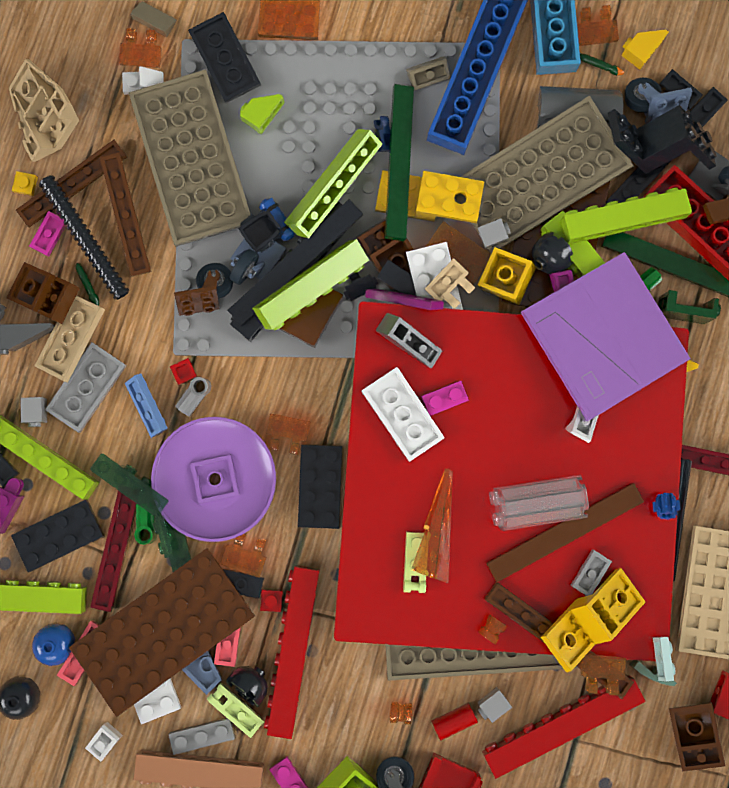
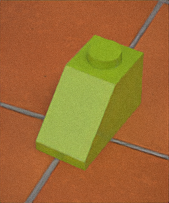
M276 94L252 98L249 103L246 102L241 107V120L259 134H262L284 105L283 96Z

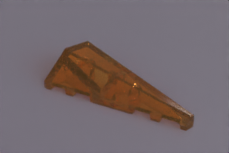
M445 469L424 526V529H426L411 568L415 572L446 583L449 580L453 471L450 469Z

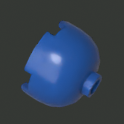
M48 624L41 628L34 636L32 651L35 658L42 664L48 666L60 665L70 655L71 650L69 647L75 643L76 639L72 630L66 625Z

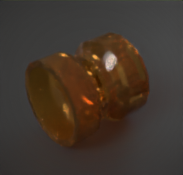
M489 614L486 619V626L481 627L478 633L492 643L497 644L499 640L498 635L504 632L508 626Z
M391 702L390 723L396 724L400 721L411 725L412 703L400 705L398 702Z

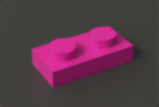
M48 211L29 247L49 257L66 227L63 223L64 220Z
M461 381L421 396L430 416L469 401Z
M288 756L269 769L281 788H309Z

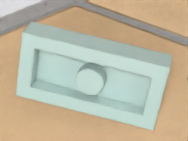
M668 637L653 638L658 681H674L675 666L671 660L672 644Z

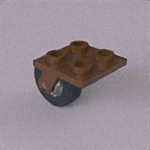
M220 263L207 264L197 273L196 284L198 289L174 292L179 316H191L194 313H210L219 310L218 299L229 294L233 287L229 268Z

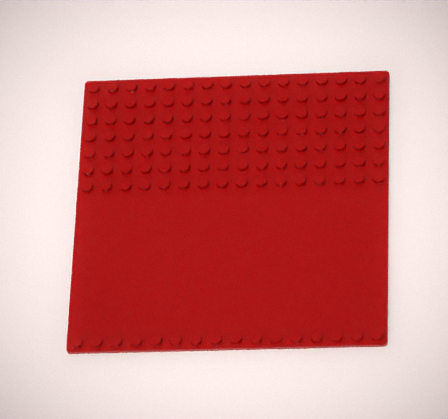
M360 302L358 307L334 639L341 642L553 655L544 642L484 599L496 582L486 562L627 485L634 483L644 501L643 503L502 579L498 583L552 623H555L576 599L586 596L570 585L591 550H595L612 562L594 592L616 569L621 568L645 600V603L612 641L595 644L591 651L601 658L656 661L653 638L668 637L670 639L677 516L670 520L660 519V517H657V512H653V502H656L655 499L658 494L672 493L673 496L675 495L676 500L679 498L687 361L599 414L592 439L588 443L565 429L573 420L577 405L521 314L449 308L428 310L400 304ZM386 313L400 317L442 350L441 355L432 368L427 367L376 331ZM671 327L688 353L689 330ZM396 367H398L424 408L425 405L421 396L459 381L462 382L469 401L430 416L445 438L410 462L361 392ZM406 532L428 533L425 593H418V591L413 590L411 592H403ZM411 576V582H418L419 576ZM617 594L618 601L621 603V596Z

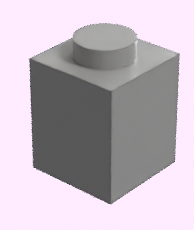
M502 219L478 227V232L485 249L507 241L509 239L508 235L511 234L507 222L503 223Z
M43 397L21 398V423L28 424V427H41V423H47V411L45 410L47 399Z
M498 687L478 701L480 706L478 709L479 713L485 720L489 718L492 723L512 708Z

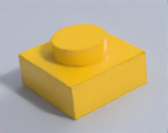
M16 171L12 191L14 193L34 196L38 177L33 174Z

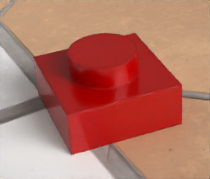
M189 358L170 366L179 386L198 377Z
M262 589L260 611L281 612L283 591Z

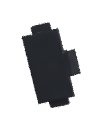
M356 272L349 276L352 283L344 287L346 291L343 293L347 300L353 301L365 295L367 289H376L378 282L370 274L361 278L359 273Z

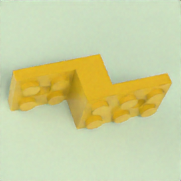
M382 170L375 211L386 213L388 171ZM423 171L422 177L410 175L408 217L435 222V218L438 216L477 223L484 181ZM457 194H463L466 202L458 204L454 197Z
M621 568L616 569L592 595L576 599L541 638L565 672H570L595 644L612 641L642 607L645 600ZM617 594L621 596V603L618 601ZM566 636L570 638V646L566 643Z

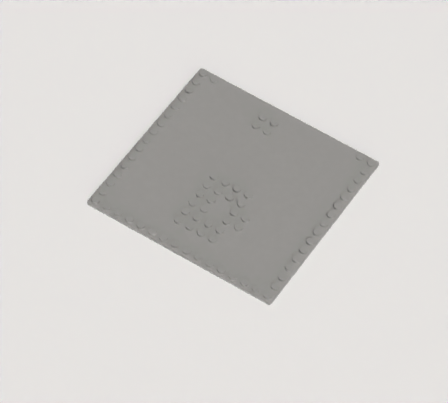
M184 39L181 52V77L206 69L250 214L257 215L261 211L259 209L261 202L264 199L273 198L278 203L283 214L288 218L357 129L371 130L375 135V132L378 130L374 127V120H380V116H388L391 130L394 84L411 86L406 72L407 68L439 57L447 58L452 76L465 43L239 40L261 86L225 103L193 39ZM500 70L465 155L427 141L429 129L450 79L414 91L410 175L422 177L423 171L461 177L499 153ZM276 94L283 96L284 105L262 134H259L241 120L240 109L246 102L249 103L252 98ZM377 151L338 200L343 205L350 199L363 213V216L345 232L326 256L346 241L356 239V236L386 218V213L375 211L382 170L388 171L389 152ZM436 216L435 222L408 217L407 239L414 250L447 242L451 260L454 258L469 272L465 278L475 289L469 294L460 284L457 285L462 308L499 313V297L483 291L478 286L491 254L488 249L484 248L482 240L472 223ZM232 229L177 246L175 292L198 289L196 284L197 273L207 264L220 263L232 271L233 266H231L232 260L230 258L244 239L239 229ZM295 234L288 241H283L281 237L275 240L287 249L277 264L284 259V256L290 249L294 250L297 247V241L301 236ZM370 259L363 264L365 267L358 271L361 278L369 274L371 277H375L378 282L376 289L399 292L396 289L390 290L385 282L377 278L379 273ZM248 277L240 285L233 282L230 293L218 299L219 310L210 313L200 312L194 313L191 316H179L175 300L173 353L177 356L355 358L359 303L362 301L388 304L397 303L366 298L365 295L353 301L347 300L343 292L346 291L344 287L352 283L349 278L345 282L337 283L332 287L344 296L315 348L279 329L270 330L263 328L250 342L230 325L232 315L227 311L260 281L257 277L252 279Z

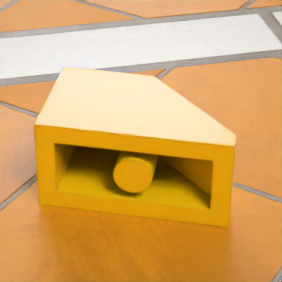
M669 31L637 33L633 39L629 37L623 45L625 50L621 56L641 70L666 38Z

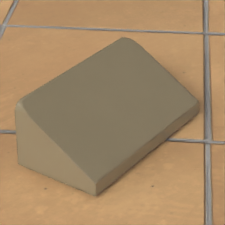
M143 1L130 14L133 20L165 37H168L177 21L175 18Z
M439 57L406 69L414 91L451 78L447 58Z

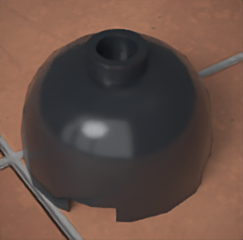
M547 232L540 237L532 249L535 267L549 275L565 271L573 264L570 258L573 252L564 238L558 239L553 236L554 232Z
M241 666L235 669L226 679V683L230 688L234 685L238 695L249 704H255L256 707H259L268 691L267 681L264 679L265 673L257 666L254 669L249 666Z
M19 676L7 680L0 687V712L12 720H21L30 716L38 708L41 692L38 685L30 678L27 679Z

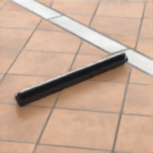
M681 459L678 498L680 510L677 514L673 582L676 579L692 461L688 459Z

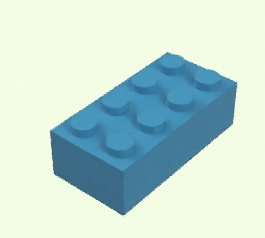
M530 0L536 75L577 72L581 62L575 0Z

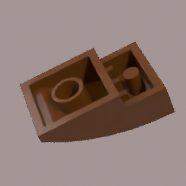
M386 218L356 236V239L378 273H380L389 259L411 274L406 252L414 249L408 239L405 241L385 239ZM386 284L390 290L394 289L390 285Z
M24 262L6 298L63 324L80 288Z
M334 289L326 295H320L316 298V303L302 308L298 316L285 320L284 326L279 328V330L315 348L344 295Z
M712 703L669 708L682 772L725 767Z

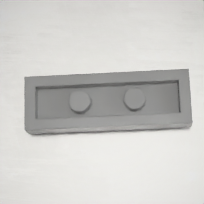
M225 718L170 732L169 739L173 755L234 740L235 734L232 722Z

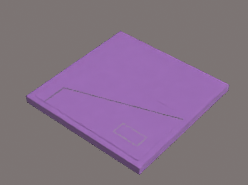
M625 252L521 312L586 421L593 419L691 359Z

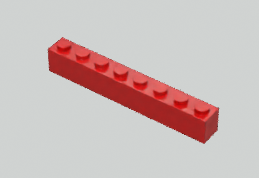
M295 566L294 570H290L288 582H291L292 585L291 591H286L285 603H288V609L283 611L281 624H285L284 632L279 634L278 644L281 645V651L276 653L274 665L278 666L277 674H273L271 681L274 693L269 695L267 706L271 708L270 716H266L264 728L268 729V736L292 739L320 569Z
M630 675L627 676L634 683L623 699L602 685L596 689V693L581 696L578 698V702L573 705L570 703L563 705L559 708V712L553 715L552 713L544 715L538 723H529L522 727V731L516 734L512 732L504 736L503 741L499 743L492 742L486 745L482 753L495 779L646 702L635 679Z

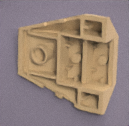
M25 59L12 81L9 91L14 110L20 116L21 122H18L19 129L24 131V147L32 162H36L62 149L79 119L64 90L32 61Z

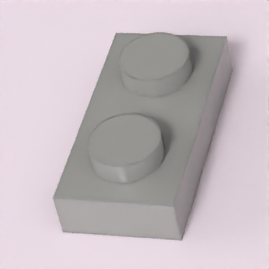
M591 550L570 586L586 596L592 595L612 561L595 550Z

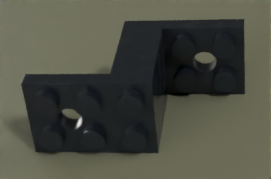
M680 105L639 128L634 124L631 125L624 114L621 115L616 109L608 112L614 145L645 174L688 151H691L709 170L716 167L715 157L717 155L710 143L713 141L710 133L704 131L698 120L694 121L691 113L688 110L685 111Z

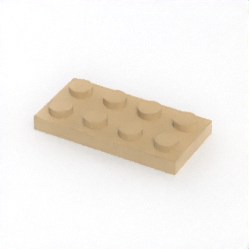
M76 296L63 324L56 323L35 367L68 383L105 309Z

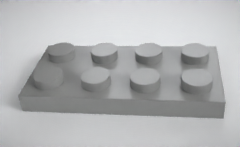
M91 342L80 358L68 383L64 382L45 410L78 433H81L127 365Z

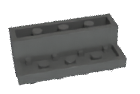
M540 86L537 105L539 110L537 128L588 96L592 98L610 127L608 112L616 109L621 115L623 114L622 93L620 90Z

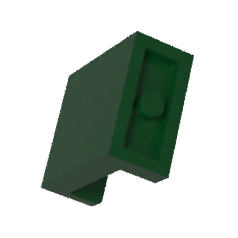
M669 290L661 295L658 301V307L665 318L706 324L716 319L721 311L719 298H713L704 303L703 308L676 304L678 291Z

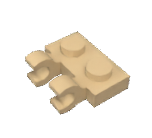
M453 258L425 290L434 299L442 301L444 299L455 309L460 302L450 292L458 284L469 294L475 287L465 278L469 272Z

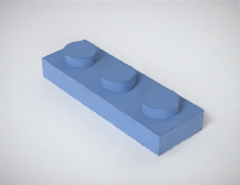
M137 374L125 382L150 437H155L168 429L142 374Z

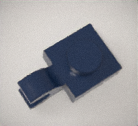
M380 116V120H374V127L378 130L375 132V136L382 142L378 152H389L388 116Z

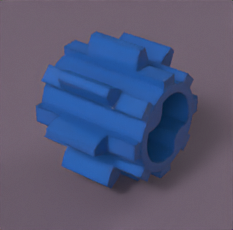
M672 493L658 494L655 499L656 502H653V512H657V517H660V519L670 520L676 518L677 511L680 510V501L676 500L675 495L673 496Z

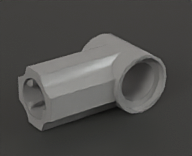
M202 377L194 378L175 407L190 417L205 395L210 393V381ZM199 381H203L205 384V389L202 392H198L196 389Z

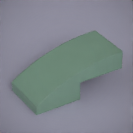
M632 660L629 664L653 681L669 686L677 684L675 681H658L657 666L650 671L638 660Z

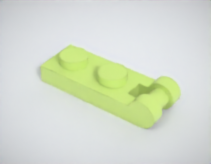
M406 532L403 592H411V590L418 591V593L426 592L428 533ZM411 576H419L418 582H411Z
M220 682L216 687L215 693L210 694L207 700L251 738L265 720L236 696L224 683ZM223 695L228 698L224 704L220 701Z

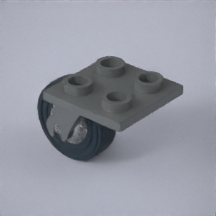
M717 152V157H715L716 167L709 170L699 160L688 176L715 201L722 200L725 195L729 194V160Z
M389 757L377 769V784L379 788H412L414 783L413 768L403 758Z

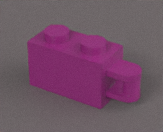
M12 478L5 487H0V534L6 532L24 496L20 495L24 487L22 479Z

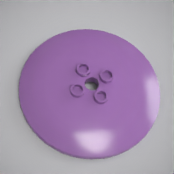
M222 417L200 418L179 427L161 445L152 467V493L162 516L180 533L200 541H226L243 535L252 529L268 511L276 488L275 464L264 441L246 425ZM213 473H217L221 477L218 485L210 483V476Z

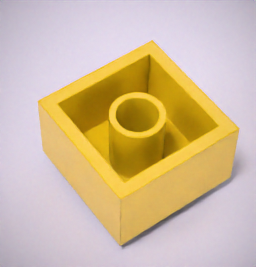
M494 247L478 286L485 292L520 305L536 267L530 260Z

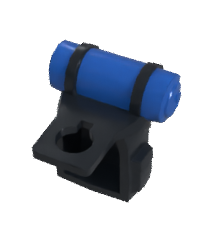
M273 198L264 199L259 206L261 211L255 216L253 214L248 216L240 223L241 226L238 228L246 242L256 253H263L274 245V240L280 237L283 241H288L295 235L284 223L287 217Z

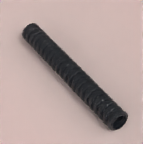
M53 175L43 178L38 186L43 188L42 192L46 193L45 196L50 199L49 202L53 204L52 207L57 209L56 213L60 214V219L64 220V225H67V229L71 230L70 234L75 236L74 240L78 241V246L82 247V252H85V256L89 257L88 261L93 263L92 267L96 268L95 272L100 274L99 278H103L102 282L107 284V289L111 290L109 293L114 295L113 299L118 300L127 295L130 291L129 288H126V284L122 283L123 279L118 277L119 273L115 272V267L111 266V261H108V257L104 256L105 252L100 250L101 246L97 245L98 241L94 240V235H90L91 231L86 229L87 225L83 224L84 220L82 218H79L80 214L76 213L77 210L72 207L73 204L69 202L70 199L65 197L66 193L62 192V187L58 186V181H55Z

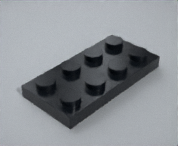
M224 12L188 30L225 103L261 86Z
M301 445L298 527L339 529L342 446Z
M85 499L12 534L11 537L29 573L104 537V533L88 499Z

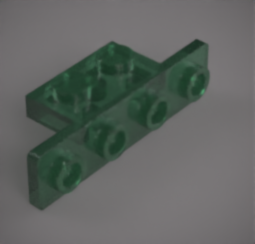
M101 453L90 468L93 473L155 517L161 514L169 502L167 498L152 488L151 480L148 477L143 476L141 478L136 474L137 470L129 464L126 466L119 465L107 455Z
M155 503L158 517L154 518L153 528L155 534H159V551L161 555L164 554L165 558L169 557L172 571L174 572L191 560L186 536L173 528L165 520L164 515L160 513Z

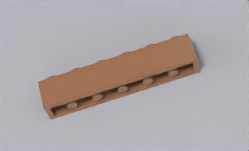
M140 750L136 754L133 780L139 781L140 784L144 785L152 784V782L160 783V786L171 787L174 784L181 785V788H262L264 763L187 754L173 755V753Z

